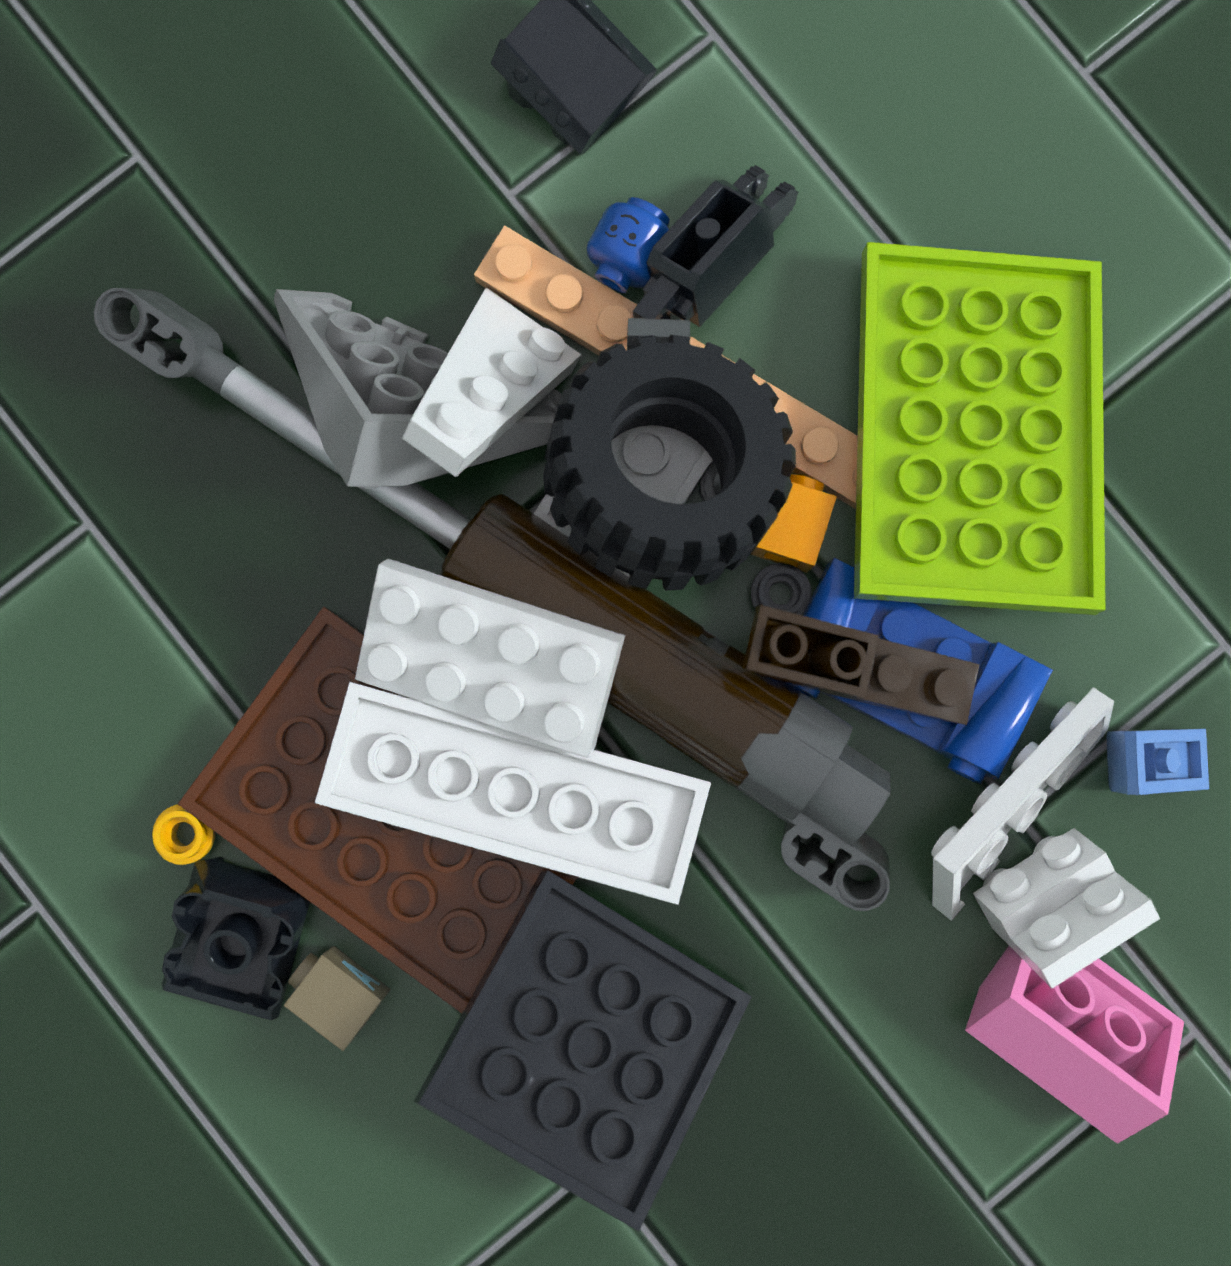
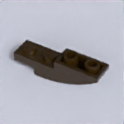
M756 605L742 669L794 685L887 709L901 710L954 724L967 725L980 664L883 640L876 634L763 605Z

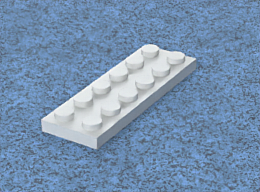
M350 682L315 803L678 905L711 782L594 750L589 758H585L411 698Z

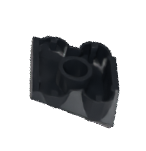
M540 0L505 39H500L490 63L506 79L509 96L521 107L535 108L550 124L552 133L564 144L571 145L580 155L590 148L648 84L657 71L647 58L591 0Z
M222 856L195 862L189 885L174 902L172 919L177 930L173 945L164 956L162 967L164 974L162 981L163 990L268 1020L278 1018L310 901L276 876L226 863L223 861Z

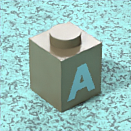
M333 946L322 954L320 958L311 952L303 960L288 981L296 990L284 1006L332 1044L344 1051L391 989L337 947Z

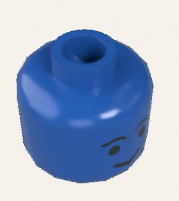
M636 197L628 198L626 203L616 202L609 205L605 209L586 247L588 258L598 268L594 275L595 278L605 286L620 293H626L629 286L643 289L650 279L647 260L653 246L669 230V217L655 205Z

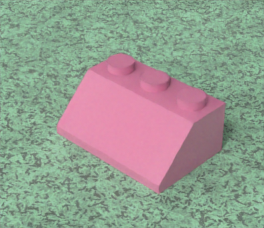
M1008 946L980 985L965 1031L1117 1144L1168 1115L1184 1021L1100 959L1092 962L1051 989Z

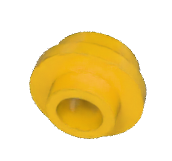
M177 804L167 808L158 816L153 826L152 839L155 849L162 858L173 864L186 865L199 861L209 853L214 844L215 831ZM183 822L190 824L195 832L194 839L189 845L183 844L177 837V829Z

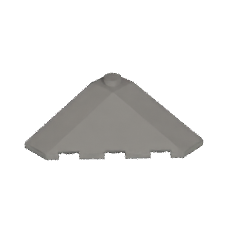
M276 289L274 302L324 450L347 487L356 486L362 489H374L379 486H406L449 473L402 439L413 414L448 353L438 347L427 345L428 334L385 317L382 320V324L379 325L364 315L350 311L352 301L336 294ZM553 389L467 467L548 444L555 413L562 394Z

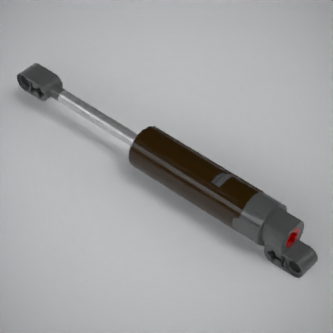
M111 288L103 292L98 298L94 308V320L99 332L109 342L166 378H195L339 474L324 450L312 413L224 355L222 341L218 333L211 326L154 290ZM134 304L139 311L140 319L136 329L133 327L130 318V312ZM165 339H182L181 344H179V343L176 342L175 340H174V341H164V340H165ZM418 483L406 486H379L374 489L359 488L450 549L442 564L441 576L625 635L607 703L637 723L644 725L683 754L785 821L781 854L785 864L795 873L844 906L855 911H868L877 908L886 900L890 891L889 857L885 848L864 832L871 825L891 793L890 773L847 745L853 729L849 723L789 683L742 669L745 659L744 653L732 645H727L706 631L703 626L649 590L629 585V577L616 568L611 577L596 569L595 565L598 557L588 550L584 555H579L567 542L568 536L505 494L501 493L489 498L481 506L479 512L470 519ZM813 833L821 836V842L816 839L810 841L808 845L800 842V837L808 839ZM829 856L835 859L834 863H829ZM856 865H866L873 868L878 875L872 880L860 882L852 879L846 871Z

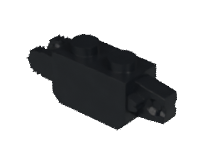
M756 165L746 170V173L742 174L733 185L724 180H715L653 246L647 260L650 279L643 288V292H645L643 299L633 310V317L689 320L698 327H701L774 246L773 232L793 210L799 192L795 190L794 186L784 181L783 184L780 183L778 187L776 186L775 190L762 202L757 200L760 199V196L764 194V190L767 188L769 175L765 173V170Z

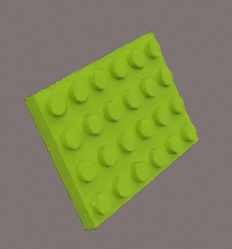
M867 242L862 251L854 599L1097 615L1106 610L1102 262Z

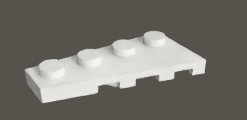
M1093 687L1078 704L1072 700L1067 702L1053 719L1050 726L1052 732L1043 742L1038 745L1032 741L1019 753L1011 768L1013 774L1000 787L993 783L981 793L972 808L974 815L960 830L952 826L943 833L931 852V855L934 857L933 907L951 921L965 905L960 900V891L974 874L985 881L1000 862L998 856L1007 844V833L1011 828L1023 834L1038 816L1047 799V793L1043 789L1049 785L1054 790H1059L1108 731L1114 705L1112 699Z

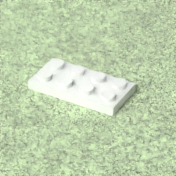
M386 559L378 564L355 680L589 758L595 749L625 635L398 561Z

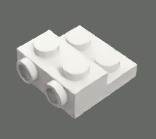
M1075 828L1063 835L1049 836L1042 839L1036 845L1031 856L1010 869L1001 868L992 871L985 879L983 887L973 893L992 929L1051 989L1160 919L1151 899L1115 872L1106 852Z

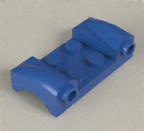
M835 557L827 563L803 614L806 617L876 634L883 640L980 664L967 725L954 724L901 710L887 709L821 692L951 759L947 766L948 769L978 784L982 783L984 777L999 779L1053 671L1000 642L990 643L915 603L854 599V567ZM789 683L814 699H817L820 691Z

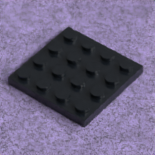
M549 870L542 871L413 1102L631 1228L640 1231L752 996Z

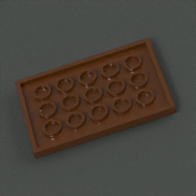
M323 606L179 801L178 805L457 1011L463 1013L540 873L549 870L573 885L578 877L315 803L349 683H357L393 693L355 680L364 634L333 611Z

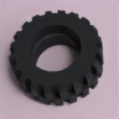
M654 335L633 338L630 350L626 351L622 344H615L600 352L597 364L595 362L585 363L574 375L571 388L564 390L557 406L544 457L547 461L543 473L544 491L547 495L553 497L550 512L557 527L563 528L570 525L572 528L567 542L579 555H584L588 550L598 557L595 565L596 569L610 577L615 568L630 574L629 585L647 589L652 579L662 580V587L665 591L684 590L693 576L695 582L702 586L718 580L725 569L734 570L747 559L754 547L758 546L778 517V513L786 503L793 485L789 477L796 468V449L792 444H786L793 430L788 415L784 411L776 413L774 410L779 398L767 382L759 385L752 378L755 369L741 358L734 363L722 356L724 348L709 342L706 343L704 348L690 345L691 337L670 335L667 343H657L656 336ZM641 426H664L681 431L696 440L711 456L719 473L721 491L719 495L711 499L692 504L668 503L653 498L636 488L622 473L614 459L611 441L621 433Z

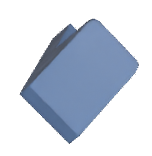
M1206 729L1107 732L1110 791L1127 795H1144L1209 789Z

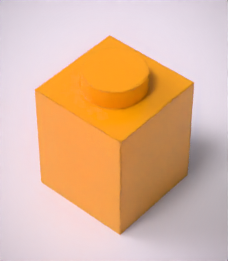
M792 474L790 475V480L793 485L786 503L779 511L778 517L758 546L754 547L750 555L775 563L790 564L807 573L816 564L837 496L823 492L825 485L820 481Z

